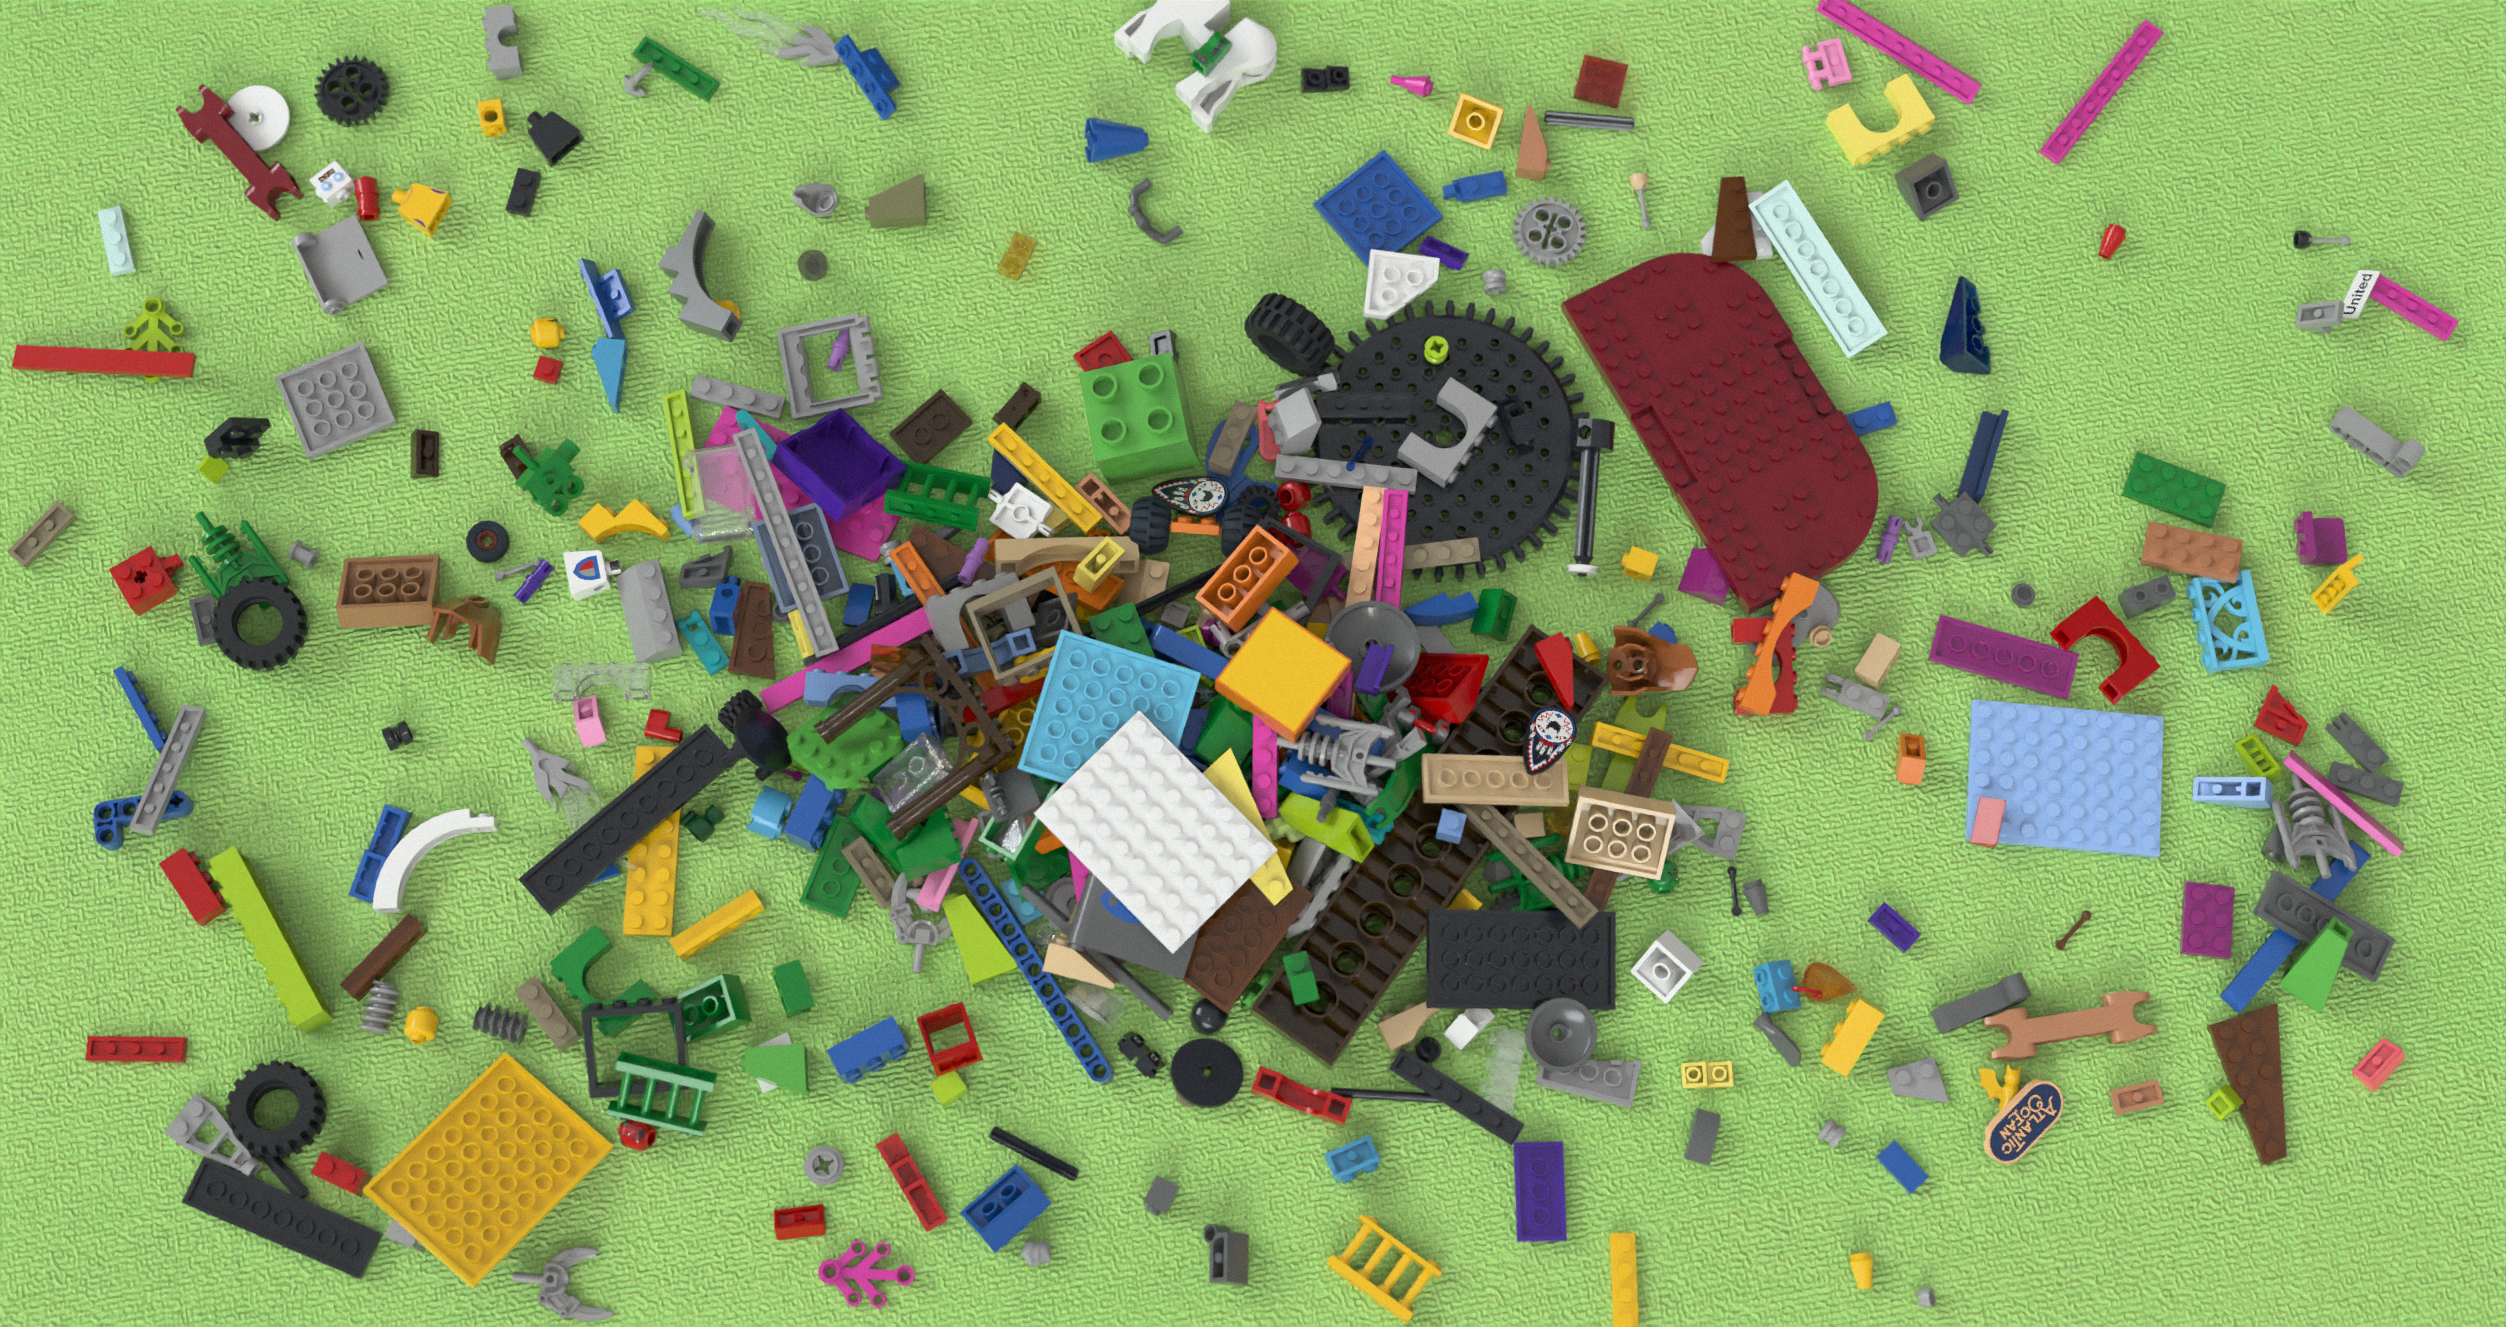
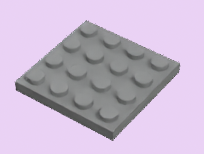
M363 341L275 377L309 460L397 424Z

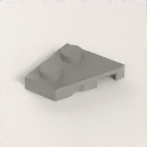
M1933 1056L1886 1071L1893 1095L1909 1096L1919 1100L1938 1101L1942 1104L1949 1102Z

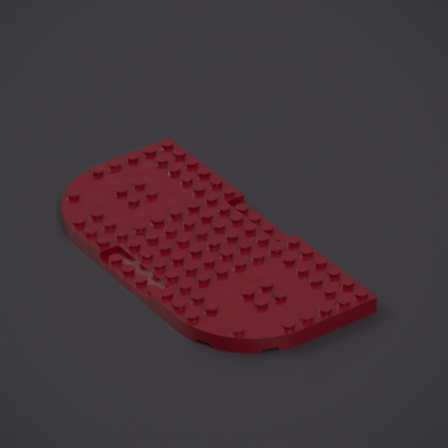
M1696 253L1664 255L1643 262L1562 302L1561 311L1748 616L1775 602L1776 598L1781 599L1783 590L1780 587L1785 576L1789 577L1790 574L1795 572L1816 581L1837 570L1852 558L1867 538L1876 515L1878 505L1877 476L1872 460L1843 412L1836 409L1793 341V333L1763 287L1748 273L1729 262L1710 263L1711 256Z

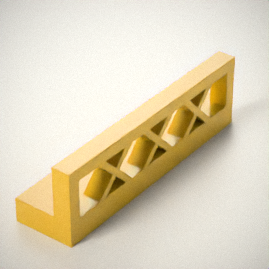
M2361 554L2356 555L2338 567L2311 595V598L2324 615L2332 611L2359 584L2352 571L2364 560Z
M750 889L669 941L678 957L684 962L766 910L753 889Z

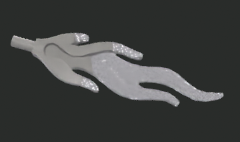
M733 7L734 13L741 19L762 24L755 26L741 23L720 10L708 9L698 12L699 16L719 19L737 36L758 38L772 43L777 48L761 42L756 43L758 49L771 56L785 59L797 58L798 65L808 67L843 62L834 48L835 43L824 31L797 20L793 21L794 26L811 38L800 35L782 19L768 13L747 12Z
M530 737L522 741L524 747L532 755L534 779L538 791L549 802L553 811L558 813V804L550 788L553 787L557 790L566 821L573 832L577 831L597 814L589 804L586 795H590L600 809L604 808L598 793L591 784L564 772L567 770L577 774L579 770L574 764L562 757L546 753L542 749L539 750ZM623 856L616 861L626 869L632 871L637 869Z

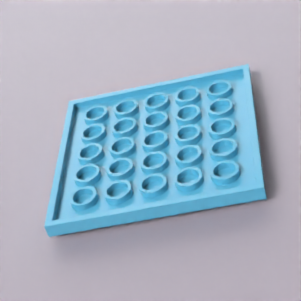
M1061 629L1017 769L1065 784L1138 711L1178 749L1201 673Z

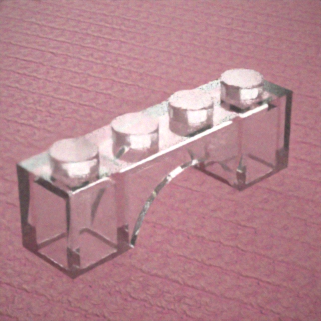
M641 661L624 664L619 662H610L608 664L588 662L577 665L562 663L561 665H553L551 691L555 701H579L585 691L592 686L612 684L623 691L627 700L651 699L652 672L649 663Z

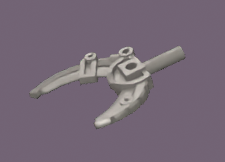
M903 872L900 873L893 887L891 897L892 910L888 918L890 921H893L896 928L894 930L897 935L898 944L911 943L916 945L912 972L921 974L925 946L935 947L943 939L949 938L952 930L947 916L936 925L927 920L914 921L912 919L910 905L906 903V887L908 882Z
M590 1247L565 1249L564 1252L557 1253L550 1263L545 1264L544 1274L516 1271L513 1273L514 1282L542 1284L541 1294L537 1298L538 1302L550 1310L556 1311L562 1319L571 1317L582 1321H599L614 1316L611 1310L606 1311L604 1308H592L581 1305V1301L572 1295L569 1297L564 1292L569 1284V1275L566 1270L579 1261L596 1258V1254L599 1252L597 1249Z

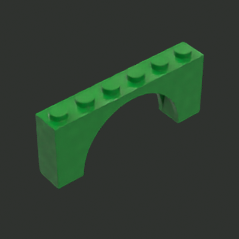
M904 740L905 744L902 749L903 755L898 760L891 757L867 774L871 784L885 780L904 781L915 785L924 793L938 783L936 778L931 780L929 775L933 773L929 759L924 760L922 757L926 753L925 749ZM946 804L929 816L924 829L917 838L896 851L907 882L962 861L959 852L964 850L959 837L954 839L952 832L956 831L951 817L946 819L944 814L948 812Z

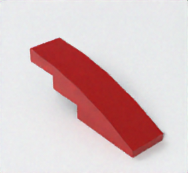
M897 1131L876 1143V1147L926 1232L948 1220Z

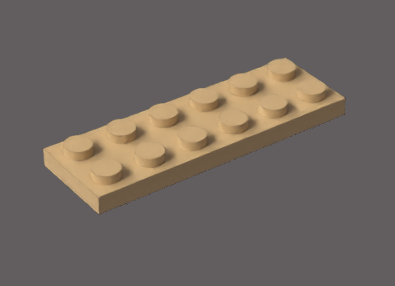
M1422 754L1423 803L1567 807L1569 804L1566 758H1560L1548 770L1532 776L1525 771L1523 756Z

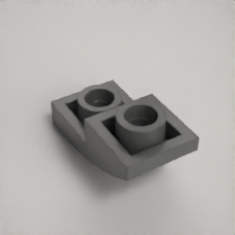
M1696 1108L1689 1130L1691 1135L1684 1154L1685 1159L1709 1166L1718 1133L1720 1114Z

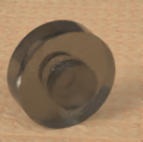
M807 250L798 259V270L806 280H820L828 271L827 258L818 250Z

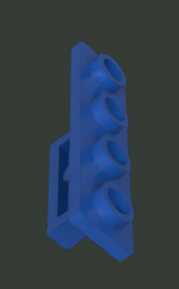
M848 34L844 35L834 46L836 52L883 121L887 120L897 109L888 92L897 89L900 86V82L876 47L860 52Z
M581 258L578 260L581 267L580 272L586 279L589 287L588 292L595 301L596 311L603 321L607 337L626 341L619 321L635 311L636 307L621 271L613 269L601 277L594 261Z

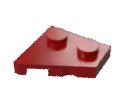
M2272 685L2253 727L2297 747L2303 738L2308 723L2301 715L2296 713L2294 706L2289 701L2286 702L2280 695L2277 686Z

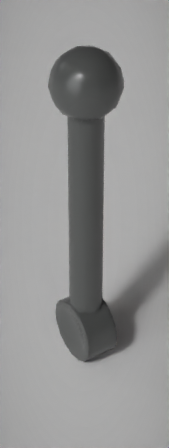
M1657 593L1654 600L1633 621H1629L1627 626L1637 627V623L1657 603L1663 602V594Z

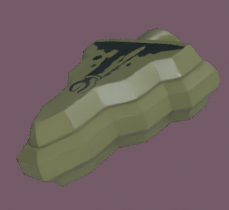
M964 605L959 614L967 624L968 629L973 633L972 637L982 647L966 605ZM988 613L980 617L991 643L1007 635V627L1002 616Z

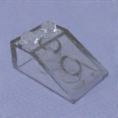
M923 732L875 775L872 780L889 810L895 815L945 778L953 769L954 763L940 740Z
M1084 981L1065 995L1073 1005L1110 1032L1114 1030L1128 1010V1007L1124 1005L1126 1000L1117 993L1110 995L1105 991L1106 987Z

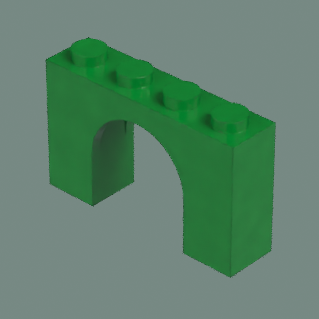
M596 925L592 926L549 962L554 968L550 971L559 982L564 980L569 987L566 991L574 1000L579 998L584 1003L581 1007L582 1010L588 1004L597 1001L602 1002V1005L612 1004V1001L620 999L627 1000V1003L637 1002V999L650 997L652 1001L659 1000L642 979H639L623 994L612 1000H599L589 994L586 987V978L590 968L614 948ZM644 1014L597 1017L596 1019L600 1023L596 1026L605 1037L610 1034L615 1039Z

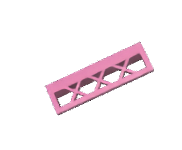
M956 817L953 822L956 831L952 832L954 839L959 837L964 850L959 852L962 860L977 831L979 820L976 818H972L971 822L968 823ZM961 862L928 874L916 903L938 912Z

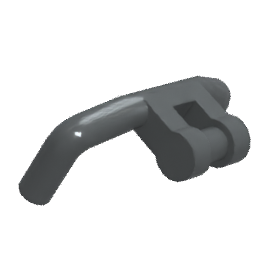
M1147 178L1131 190L1129 194L1130 207L1127 211L1135 218L1139 229H1142L1155 241L1167 244L1184 232L1178 225L1163 235L1151 226L1149 219L1142 212L1138 198L1141 193L1153 186Z

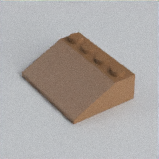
M439 554L345 558L336 604L341 629L432 625L436 613L432 610L435 606L439 605Z

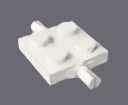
M1016 482L1012 489L1004 496L995 490L991 491L992 494L989 493L988 498L997 503L996 511L989 521L1013 538H1033L1038 532L1051 538V534H1054L1055 530L1047 526L1045 522L1055 508Z

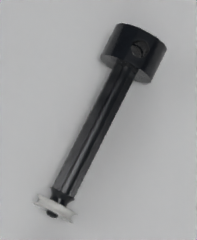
M1595 418L1571 420L1569 449L1582 453L1573 556L1576 564L1565 565L1568 567V571L1565 572L1566 574L1578 575L1579 577L1599 575L1597 574V569L1600 567L1590 565V562L1593 560L1600 454L1614 452L1616 424L1609 420Z

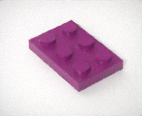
M2189 881L2184 883L2180 954L2226 960L2231 958L2235 887Z

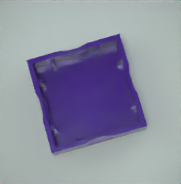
M841 407L818 420L812 427L800 430L778 443L771 463L837 523L886 494L887 489L893 490L898 487L907 469L904 463L886 447L874 440Z

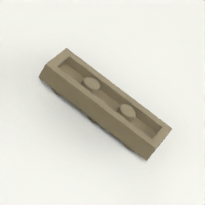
M57 500L7 552L27 569L77 517Z
M859 836L843 848L841 852L881 909H886L891 905L895 882L863 836Z

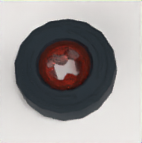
M481 521L473 525L469 530L466 538L467 549L471 556L480 562H496L506 554L509 547V536L504 527L497 522ZM486 537H490L493 543H489L490 546L486 547L482 541H486Z

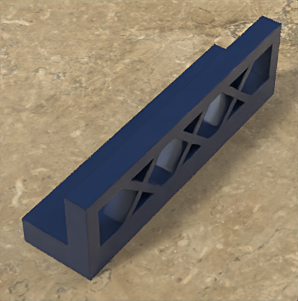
M2002 409L1999 415L1982 411L1956 495L1957 498L1964 492L1976 504H1979L1983 498L2009 411Z

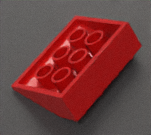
M1420 653L1413 674L1402 685L1408 690L1412 701L1406 709L1410 708L1411 705L1421 709V716L1427 722H1437L1442 719L1448 723L1461 724L1475 706L1490 659L1489 656L1485 654ZM1395 690L1385 693L1390 703L1398 695Z

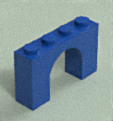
M1310 732V738L1312 739L1314 734ZM1288 748L1285 753L1288 759H1284L1278 770L1281 774L1278 784L1302 796L1321 802L1322 797L1327 794L1330 787L1302 782L1300 776L1306 774L1307 771L1314 772V775L1323 774V777L1328 775L1335 776V774L1322 768L1317 763L1314 765L1309 764V756H1306L1304 762L1298 760V750ZM1339 789V792H1338V794H1337V796H1336V799L1338 798L1341 789Z

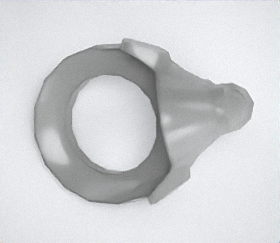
M649 61L635 76L624 75V88L628 94L635 95L636 97L648 94L644 88L640 87L637 90L635 86L653 68L654 63L652 61Z

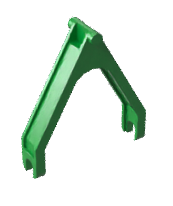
M1412 729L1401 735L1402 740L1410 733ZM1422 730L1427 744L1398 763L1395 770L1389 769L1378 776L1383 782L1388 779L1389 781L1384 790L1365 810L1368 816H1372L1378 808L1383 810L1384 818L1376 825V828H1386L1407 807L1422 778V754L1437 753L1442 747V743L1441 745L1432 743V734ZM1340 791V794H1345L1352 798L1354 801H1357L1356 798L1353 795H1351L1349 791Z

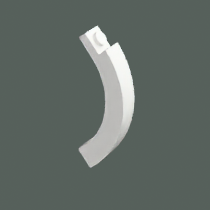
M461 809L441 814L420 824L397 844L385 861L375 887L373 910L378 914L401 913L407 881L413 869L424 855L438 844L455 836L498 831V821L494 816L491 817V814L485 813L477 814V817L474 818V813L470 809Z

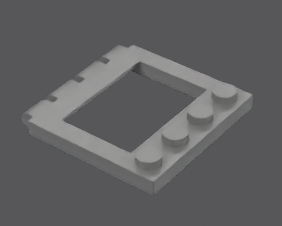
M859 313L777 330L794 421L830 414L840 407L843 410L873 405L876 404L875 399L884 397L881 381H872V379L879 378L880 373L877 358L868 359V357L876 355L873 336L864 337L865 334L872 333L869 316L860 317ZM848 329L860 393L815 403L803 338Z

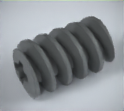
M490 1002L484 1008L479 1007L473 1020L474 1030L477 1031L481 1028V1032L484 1034L490 1031V1035L493 1037L499 1034V1038L502 1040L508 1038V1041L511 1043L516 1041L518 1045L522 1043L528 1028V1015L525 1014L519 1020V1012L516 1011L510 1017V1009L508 1008L501 1014V1006L499 1005L492 1011V1003Z

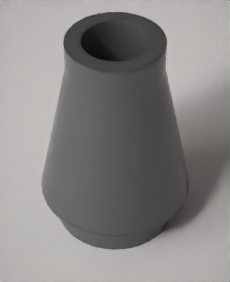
M1758 879L1743 884L1744 891L1742 892L1752 907L1755 916L1769 912L1766 886L1762 883V880Z

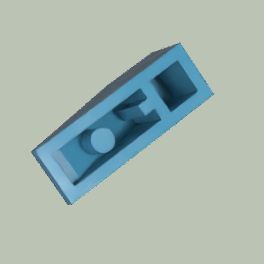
M598 337L597 344L592 347V359L595 360L614 413H619L629 347L625 340Z

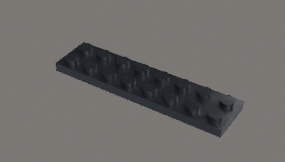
M203 1157L181 1202L362 1280L383 1236L381 1232Z

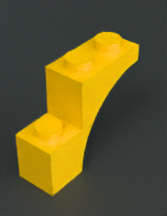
M636 499L629 503L618 515L608 506L603 508L597 503L578 522L581 529L598 545L606 538L624 531L650 533L663 542H666L671 537L668 530L669 524L662 517L657 519L651 514L653 510L647 503L643 501L640 504Z

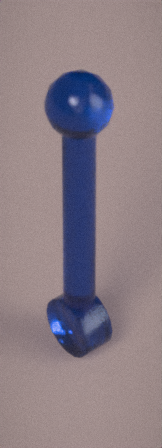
M1371 436L1364 438V444L1352 461L1346 464L1348 471L1355 469V463L1366 447L1372 445L1373 438Z

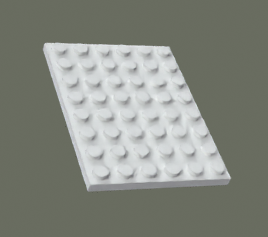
M1140 711L1034 813L1172 954L1278 850Z

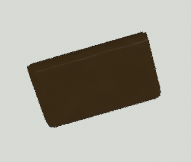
M416 429L411 434L410 477H438L439 432Z

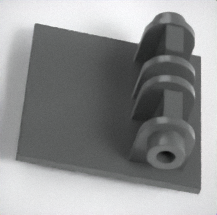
M1018 766L998 774H994V771H988L984 774L985 778L979 781L996 824L1041 806L1029 773L1018 770Z

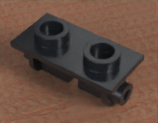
M1133 1031L1123 1035L1125 1038H1122L1117 1043L1120 1047L1119 1051L1130 1062L1136 1056L1140 1058L1134 1066L1145 1077L1154 1078L1158 1073L1156 1070L1166 1066L1162 1062V1057L1156 1051L1150 1050L1145 1045V1039L1138 1033Z

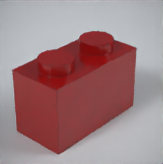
M325 1151L321 1152L311 1171V1174L360 1198L363 1195V1188L372 1178V1175Z

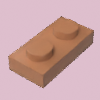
M2158 1079L2109 1091L2116 1116L2165 1103Z

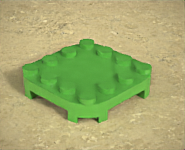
M854 694L845 695L841 700L833 703L787 736L789 752L795 766L802 765L825 783L826 789L833 793L835 789L851 787V791L860 788L858 780L889 758L893 757L898 760L903 755L902 749L905 741L902 736L901 727L877 708L829 745L821 738L814 725L820 720H826L856 697Z

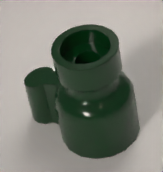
M712 804L706 810L705 815L702 816L689 811L679 822L697 840L704 843L714 833L715 824L721 823L726 817Z

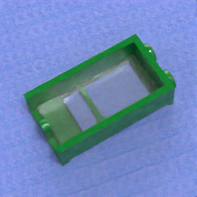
M1029 773L1042 806L1061 786L1047 778ZM1041 806L997 824L992 815L978 840L986 844L984 848L986 851L995 856L1000 852L1004 855L1002 860L1014 867L1017 863L1026 867L1027 859L1046 828L1034 815Z

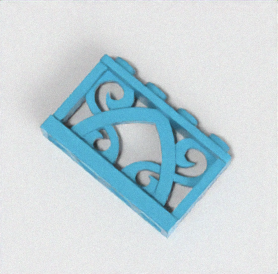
M2250 570L2240 571L2236 587L2227 592H2224L2220 584L2230 582L2205 577L2193 578L2187 586V596L2189 600H2192L2193 604L2191 611L2192 619L2197 623L2198 627L2196 633L2197 642L2199 645H2202L2203 650L2201 655L2202 665L2207 668L2208 674L2248 667H2263L2270 660ZM2207 586L2217 590L2220 597L2217 598L2214 593L2208 592L2211 599L2207 601L2203 598L2202 589ZM2229 600H2231L2233 605L2236 601L2240 602L2241 609H2234ZM2223 605L2231 614L2242 617L2244 623L2235 629L2232 638L2225 635L2213 624L2218 611ZM2239 632H2246L2248 639H2243L2241 636L2240 641H2238ZM2215 648L2222 649V655L2227 652L2228 648L2232 649L2230 659L2227 661L2217 659ZM2237 652L2251 654L2252 658L2236 660Z

